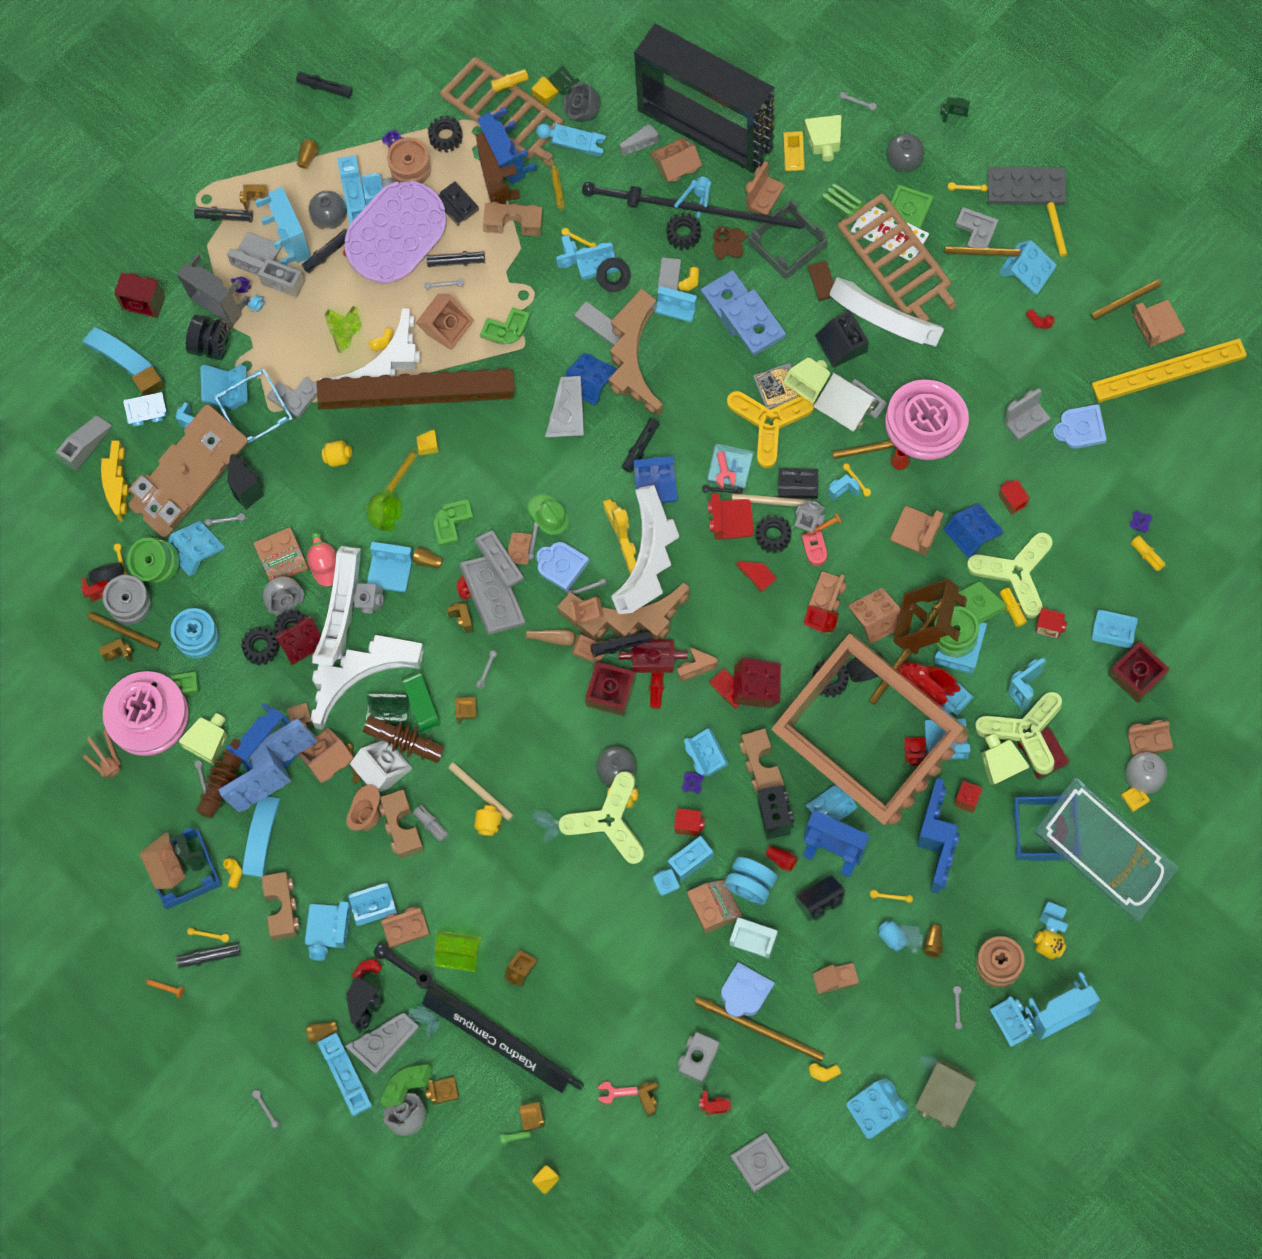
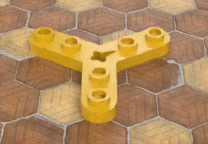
M739 391L730 393L727 398V406L732 412L759 428L757 462L759 466L766 469L773 467L777 461L779 429L809 416L814 411V404L802 396L771 410ZM769 418L770 420H774L773 425L770 426L769 423L765 424L766 419Z
M610 499L602 501L605 513L618 538L628 571L631 575L636 565L634 555L637 553L634 544L629 543L627 529L630 528L628 515L625 509L621 510L620 507H617L615 501L612 502Z

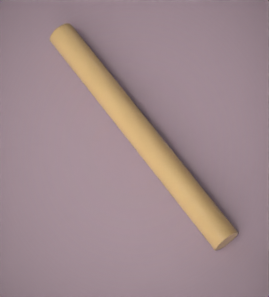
M732 494V500L749 499L751 503L798 507L799 505L802 506L807 500Z
M454 762L449 766V770L490 806L496 807V811L500 812L507 821L512 819L514 815Z

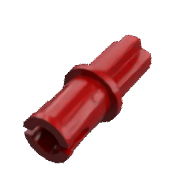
M651 673V683L648 690L651 691L650 708L652 709L661 708L662 692L665 689L663 686L664 673Z

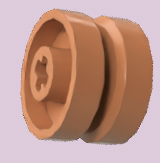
M406 137L397 140L391 145L387 153V160L391 177L394 181H415L421 184L425 182L430 175L431 164L427 147L423 142L416 138Z
M994 937L987 940L981 946L976 959V971L980 979L987 985L995 988H1005L1012 985L1019 978L1024 966V953L1020 945L1007 937ZM998 960L1002 961L1003 964H998Z

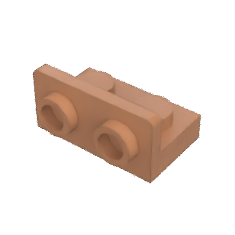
M822 571L809 605H814L828 612H837L840 600H838L839 594H844L847 583L844 582L845 575L841 574L840 577Z
M1156 720L1151 722L1150 725H1132L1126 734L1131 756L1133 757L1141 752L1160 753L1171 751L1173 745L1168 729L1170 726L1169 721Z
M411 907L406 909L403 914H390L385 917V920L381 921L390 949L430 936L421 908Z

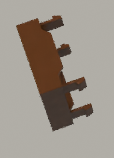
M484 132L475 134L490 203L506 204L508 200L519 199V190L509 191L508 183L502 180V177L517 174L515 165L501 168Z
M950 579L905 593L893 642L903 650L909 648L911 653L915 655L918 654L919 648L938 643L940 638L949 635L957 642L960 632L950 625L955 602H957L961 607L965 608L967 598L958 593L959 587ZM942 598L936 626L909 634L913 613L923 622L927 616V612L916 603L921 601L929 603Z

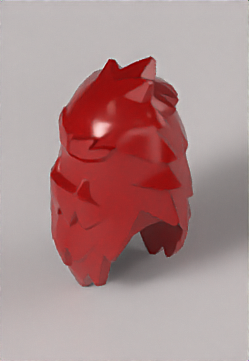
M908 662L897 667V671L941 707L949 701L945 695L954 696V692H960L961 690L956 683L955 677L944 669L915 662Z

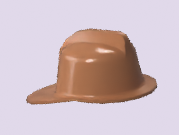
M365 785L358 790L346 818L349 829L353 831L362 829L365 832H369L370 829L377 825L380 819V812L378 810L380 794L377 787Z

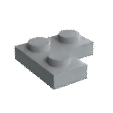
M963 207L955 227L972 232L967 247L988 248L999 220Z
M307 377L302 380L294 391L279 381L275 385L290 414L297 419L301 417L317 397L316 383ZM272 388L267 395V399L285 410Z

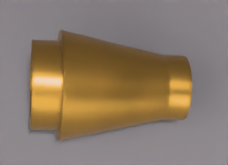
M305 139L300 144L298 167L302 169L308 168V165L318 152L317 143Z
M417 547L412 562L416 563L417 566L439 569L443 558L424 547Z
M930 925L922 947L924 955L937 958L943 952L941 926Z
M335 1021L314 1023L305 1027L310 1044L314 1042L317 1044V1042L338 1033Z

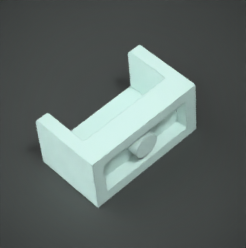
M737 918L730 939V946L770 958L778 931Z

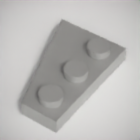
M581 376L561 377L545 437L585 435Z
M402 1013L381 1025L380 1028L363 1035L362 1038L349 1043L345 1047L377 1075L419 1030V1026L406 1014Z

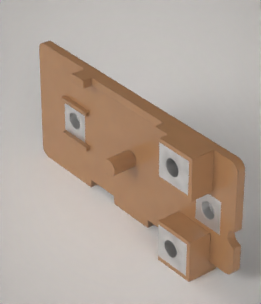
M205 405L185 428V436L176 446L172 444L158 460L160 465L152 475H140L128 489L135 495L129 502V507L138 515L142 513L143 520L164 538H167L228 467L230 455L234 454L237 456L248 443V439L210 405ZM210 438L215 439V442L212 445L209 444ZM154 505H157L158 507L156 512H152V507Z

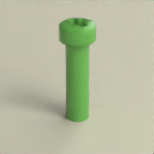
M530 1131L510 1135L500 1134V1142L502 1145H505L506 1142L530 1138Z

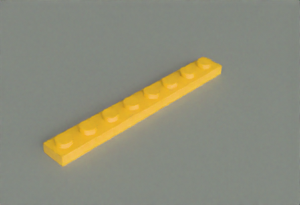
M1239 338L1093 382L1091 387L1097 402L1100 403L1246 359L1247 354Z

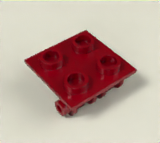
M310 616L307 618L303 617L302 620L297 622L298 625L293 623V628L288 626L289 630L285 629L282 632H278V635L275 637L292 666L314 653L321 639V634Z

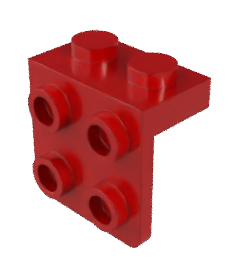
M711 494V501L707 502L708 514L712 513L713 520H709L710 532H714V540L752 537L754 529L751 501L749 499L720 501L719 494Z

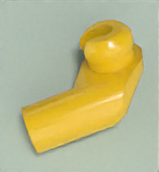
M690 268L689 277L678 284L680 291L687 292L697 287L699 268Z
M385 328L382 337L369 342L370 350L380 351L386 349L394 331Z
M227 858L223 862L224 868L230 874L227 886L237 889L242 876V869L235 859Z
M813 1063L808 1068L811 1077L822 1082H827L841 1074L837 1064L825 1069L817 1063Z

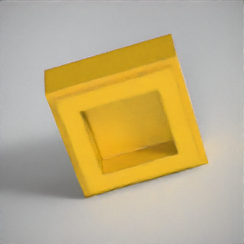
M1134 788L1121 794L1122 799L1132 813L1150 802V799L1144 792Z

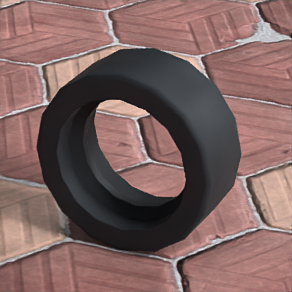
M876 652L880 657L884 659L882 653ZM858 658L852 659L846 665L852 682H863L878 677L875 672Z

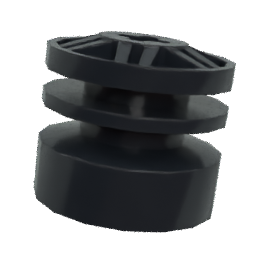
M195 314L187 330L185 344L187 354L202 357L205 353L207 358L221 361L229 345L231 331L229 321L222 320L220 322L219 319H214L211 322L209 317Z

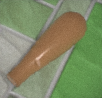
M561 629L527 631L526 638L556 645L570 646L575 642V633L571 630Z

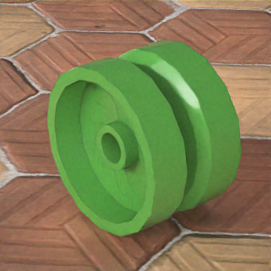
M142 538L131 546L127 555V565L131 574L141 581L164 583L176 574L179 567V555L173 544L165 540Z
M954 606L950 625L954 629L959 630V639L956 642L949 635L940 638V642L935 643V646L942 654L948 657L959 658L968 655L974 650L978 640L979 623L972 611L964 607ZM937 616V618H936V620H935L934 626H936V624H937L938 616Z

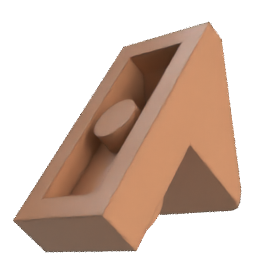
M690 648V655L694 663L686 662L680 665V668L677 669V676L680 682L718 668V661L713 656Z
M854 963L838 967L831 965L812 974L818 995L859 984Z

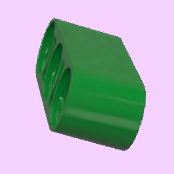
M419 672L401 679L421 732L440 725L421 673Z

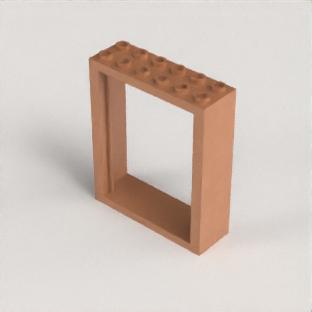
M848 634L771 729L883 825L890 826L892 824L896 825L903 817L902 811L905 808L909 809L914 804L916 794L922 793L928 787L929 783L927 781L932 776L936 777L942 770L940 765L945 760L949 761L955 754L954 748L958 744L962 745L969 737L967 735L968 728L852 634ZM852 654L946 731L944 736L886 806L792 728Z

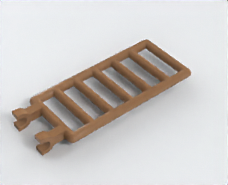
M474 57L440 92V96L479 124L477 119L481 116L478 113L498 92H494L492 87L472 109L463 103L490 76L495 80L504 76L478 57ZM476 66L484 71L458 99L450 94ZM512 85L513 88L508 87L512 92L492 112V115L500 111V108H507L518 96L526 101V103L503 127L513 121L516 124L532 106L540 112L514 140L509 137L513 141L518 153L526 150L520 144L546 117L554 122L550 127L552 130L555 124L563 125L564 120L521 88ZM551 137L546 139L539 138L527 150L529 155L526 159H530L535 155L550 168L554 164V160H552L554 156L541 147Z
M879 194L863 205L850 218L846 217L838 223V229L901 312L908 315L913 312L918 319L929 322L930 319L920 306L936 295L941 297L950 311L957 307L955 300L946 291L951 285L950 279L885 194ZM882 203L887 211L856 233L852 234L847 228L849 224L878 204ZM893 217L898 225L863 249L858 240ZM903 231L909 239L874 263L868 255ZM914 245L920 254L884 277L879 269ZM923 260L931 267L930 269L895 292L890 285L891 282ZM936 274L942 283L906 306L901 298Z

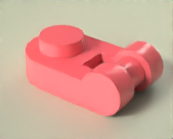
M821 530L815 531V534H801L808 562L813 566L823 565L827 559V550ZM811 542H817V545H810Z

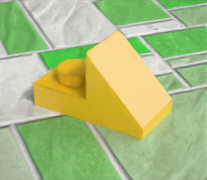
M803 131L783 132L785 171L804 170Z

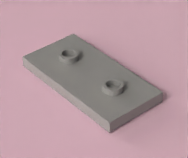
M485 556L460 563V569L487 635L525 625L526 622L512 588H505Z

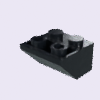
M851 311L833 318L815 335L833 368L868 352L869 341Z
M232 454L229 460L227 483L234 498L247 510L264 496L261 489L263 485L259 481V476L253 470L251 472L248 470L246 462L241 457L237 458Z
M830 875L797 895L795 901L808 922L813 919L817 921L825 916L824 912L829 909L835 910L843 905L845 889Z
M357 976L346 993L351 1023L356 1031L361 1033L363 1029L366 1030L372 1021L370 1017L374 1011L378 1012L382 1007L383 997L377 988Z

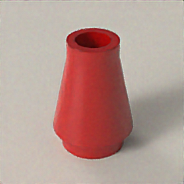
M897 448L896 452L891 456L890 463L893 468L904 470L909 466L910 458Z
M772 845L765 854L779 868L788 872L793 870L798 860L794 853Z

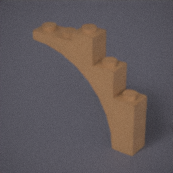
M641 289L611 321L612 332L621 339L610 349L611 361L619 368L608 379L609 388L617 396L620 394L624 398L629 393L636 402L641 401L649 413H655L659 416L664 411L663 404L651 393L645 384L638 364V347L642 331L648 319L657 309V302Z
M683 582L673 593L662 600L645 607H640L633 613L618 614L616 609L602 607L603 618L584 625L574 622L570 616L569 603L573 601L576 603L584 602L571 592L557 606L559 615L594 641L598 638L602 639L608 631L607 628L618 637L638 633V628H640L642 631L648 630L653 640H660L661 638L665 639L670 633L669 620L676 615V609L689 600L690 587Z

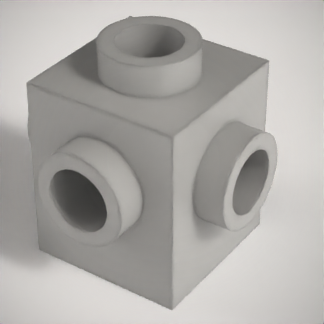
M806 500L802 506L799 505L797 508L795 526L813 533L818 525L822 526L825 515H823L825 507L820 506L816 501Z
M357 583L356 592L353 596L355 607L361 609V613L373 614V610L381 611V606L384 603L383 587L376 584Z

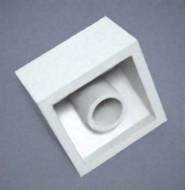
M379 741L361 748L350 763L367 785L377 787L379 792L390 788L412 769L397 750L392 752V744L387 748L388 743L385 741Z

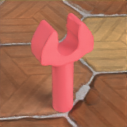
M718 452L717 458L721 473L716 476V482L723 489V479L728 478L730 479L731 486L734 487L736 474L735 472L728 471L725 453Z
M604 1082L598 1086V1090H608L610 1092L607 1097L598 1098L600 1102L606 1105L612 1104V1100L615 1097L638 1095L637 1087L614 1088L610 1082Z

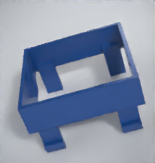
M506 107L500 108V111L493 115L489 112L477 120L500 167L515 165L517 174L507 176L511 184H514L525 178L524 174L530 171L534 172L537 166L533 163L522 169L524 163L521 158H527L529 153L527 150L518 153L513 141L509 139L506 133L517 127V125L513 121L503 127L501 121L496 120L509 113Z
M262 704L261 706L269 713L256 720L241 738L239 748L235 750L229 745L226 746L231 754H235L243 762V766L247 771L253 769V766L247 759L278 724L282 728L290 723L282 713L274 708L271 709L267 704ZM296 756L283 763L285 768L290 765Z
M1069 796L1015 797L1013 819L1015 820L1016 860L1062 861L1073 859L1068 853L1022 854L1019 832L1018 804L1065 803ZM1073 796L1069 801L1070 806L1068 808L1069 819L1073 818L1075 839L1071 853L1076 858H1079L1076 796Z
M814 810L804 834V843L808 845L803 857L812 860L819 846L843 857L842 860L846 862L841 870V874L850 877L856 863L858 866L861 865L867 852L870 835Z
M192 827L182 831V836L173 839L172 842L174 846H177L198 836L217 881L212 876L202 879V883L205 886L178 898L173 893L163 896L161 889H156L166 910L222 886L198 829L194 831Z

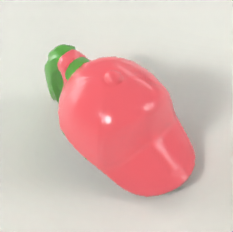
M316 532L311 535L313 545L307 554V563L315 580L320 585L331 586L334 581L336 551L329 544L322 542L323 536L321 533Z

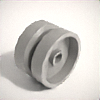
M121 575L112 579L105 586L103 603L117 622L125 625L137 624L149 614L152 606L151 596L138 578L130 575Z

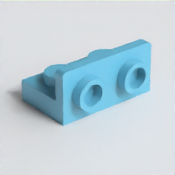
M660 286L657 292L658 302L655 313L692 322L697 308V296Z

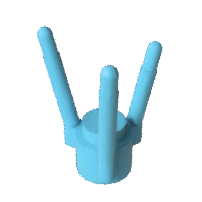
M698 177L697 181L692 180L690 186L678 199L674 207L677 208L692 189H694L695 195L700 197L699 204L703 205L704 203V207H707L711 181L706 177ZM697 211V214H696V217H697V218L700 217L701 212H698V211Z

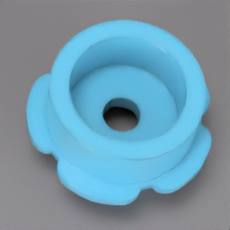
M256 294L250 300L247 306L251 309V312L255 310L257 312L260 311L265 304L263 296L260 297Z
M314 943L313 946L308 947L309 957L316 961L324 960L328 953V949L322 943Z

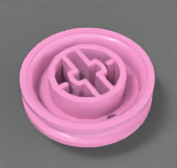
M916 380L903 385L892 396L885 416L886 431L893 444L903 453L922 460L943 458L955 451L964 438L969 422L968 410L961 396L948 385L934 380Z
M150 671L137 672L120 680L109 692L103 707V722L109 736L123 750L138 756L156 755L171 748L183 735L189 718L187 700L178 686L167 676Z

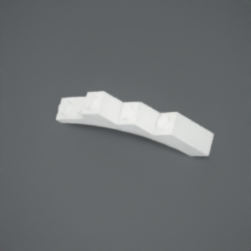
M402 308L400 323L394 337L376 359L354 372L329 378L396 376V370H416L417 363H420V351H417L416 345L413 344L414 335L411 333V327L415 326V317L411 315L410 309Z
M654 485L640 487L635 490L640 505L642 539L637 562L630 577L611 596L618 614L633 613L663 593L656 574L671 565L665 546L679 538L674 520H667Z
M341 546L336 554L334 581L328 614L321 639L312 663L318 664L321 667L333 666L335 661L341 659L346 651L347 629L352 622L353 596L359 580L360 548Z
M375 635L374 641L370 642L369 653L347 650L346 656L343 655L341 659L342 668L318 666V670H314L312 678L316 688L319 689L316 694L317 707L316 710H312L311 721H313L314 727L316 729H324L328 715L335 703L359 680L387 669L403 667L420 669L424 653L423 644Z

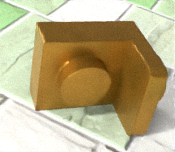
M243 184V192H240V203H243L245 210H249L250 200L256 201L259 198L261 200L269 196L267 186Z
M456 603L447 608L449 618L457 617L460 628L464 627L466 634L474 632L466 603Z
M121 638L99 648L101 656L105 661L115 660L122 653L128 662L132 661L130 658V654H133L128 643L124 644Z
M519 950L508 964L504 978L509 983L522 988L525 979L536 966L537 959Z
M454 1077L436 1082L428 1081L429 1087L425 1088L428 1100L432 1099L434 1105L459 1099Z
M647 1082L641 1085L640 1090H638L639 1099L648 1118L656 1114L655 1108L658 1107L654 1096L649 1097L650 1093L659 1090L657 1082L654 1084Z

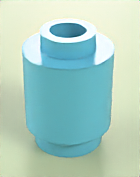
M886 921L878 928L880 930L878 936L891 950L894 949L898 952L909 942L906 938L907 935L894 921L890 923Z

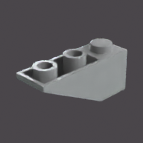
M95 416L64 441L56 451L59 459L77 471L113 426L99 416Z

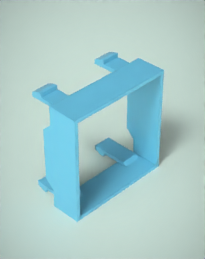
M283 187L268 192L269 196L266 198L257 199L255 201L257 208L270 203L269 208L273 214L261 219L263 226L276 221L279 227L277 232L281 240L274 242L275 248L281 249L284 246L287 254L291 255L280 260V263L288 266L287 264L293 261L300 263L309 259L311 255L303 230Z
M265 369L258 370L251 374L250 377L214 396L226 419L234 426L219 398L245 382L257 378L263 372L265 373L290 418L285 416L278 420L279 424L256 437H248L246 445L293 419Z
M1080 972L1077 976L1084 986V990H1080L1078 982H1073L1074 989L1049 1001L1047 1009L1042 1012L1038 1010L1033 999H1029L1030 1008L1033 1007L1037 1015L1034 1019L1028 1007L1024 1009L1026 1016H1029L1035 1028L1033 1031L1039 1041L1086 1017L1095 1010L1100 999L1092 985H1087L1083 973Z

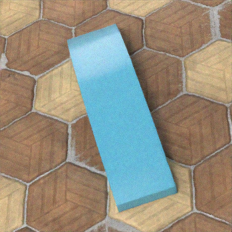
M356 155L337 158L350 225L366 207Z
M94 327L82 341L83 344L97 353H102L125 368L132 376L150 366L155 369L151 363L133 349L98 328Z
M267 796L265 799L257 802L245 850L243 875L255 877L264 875L267 862L266 855L274 820L277 818L280 798Z
M337 1033L317 1042L352 1116L371 1108L372 1105Z

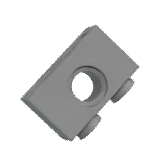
M266 258L258 273L262 285L293 297H297L304 284L301 271Z
M697 1032L694 1037L690 1036L686 1045L688 1049L686 1056L682 1055L677 1064V1067L680 1068L679 1074L699 1084H703L720 1047V1042ZM694 1053H700L703 1055V1060L694 1062L691 1057Z

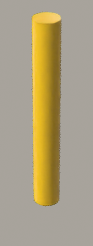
M1053 202L1047 204L1048 213L1059 255L1064 257L1067 255V250L1055 205Z

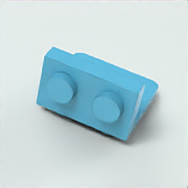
M887 1078L876 1081L847 1102V1108L868 1139L875 1137L894 1122L910 1115L906 1103L900 1099L894 1084Z

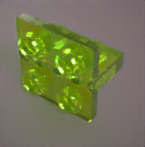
M352 306L345 317L330 309L325 313L329 332L333 335L335 346L339 353H342L344 349L349 347L351 338L361 328V320L355 306Z
M445 931L437 932L435 966L475 972L481 937Z

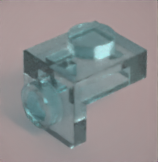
M535 810L532 815L533 822L547 829L544 841L549 843L551 839L554 840L559 832L558 822L552 818L553 816L549 812Z
M900 925L897 945L909 947L908 952L917 953L918 947L922 948L923 943L920 927Z
M417 1006L416 1009L410 1008L409 1018L413 1021L428 1024L426 1035L432 1037L433 1032L436 1033L439 1026L436 1014L428 1012L429 1009Z

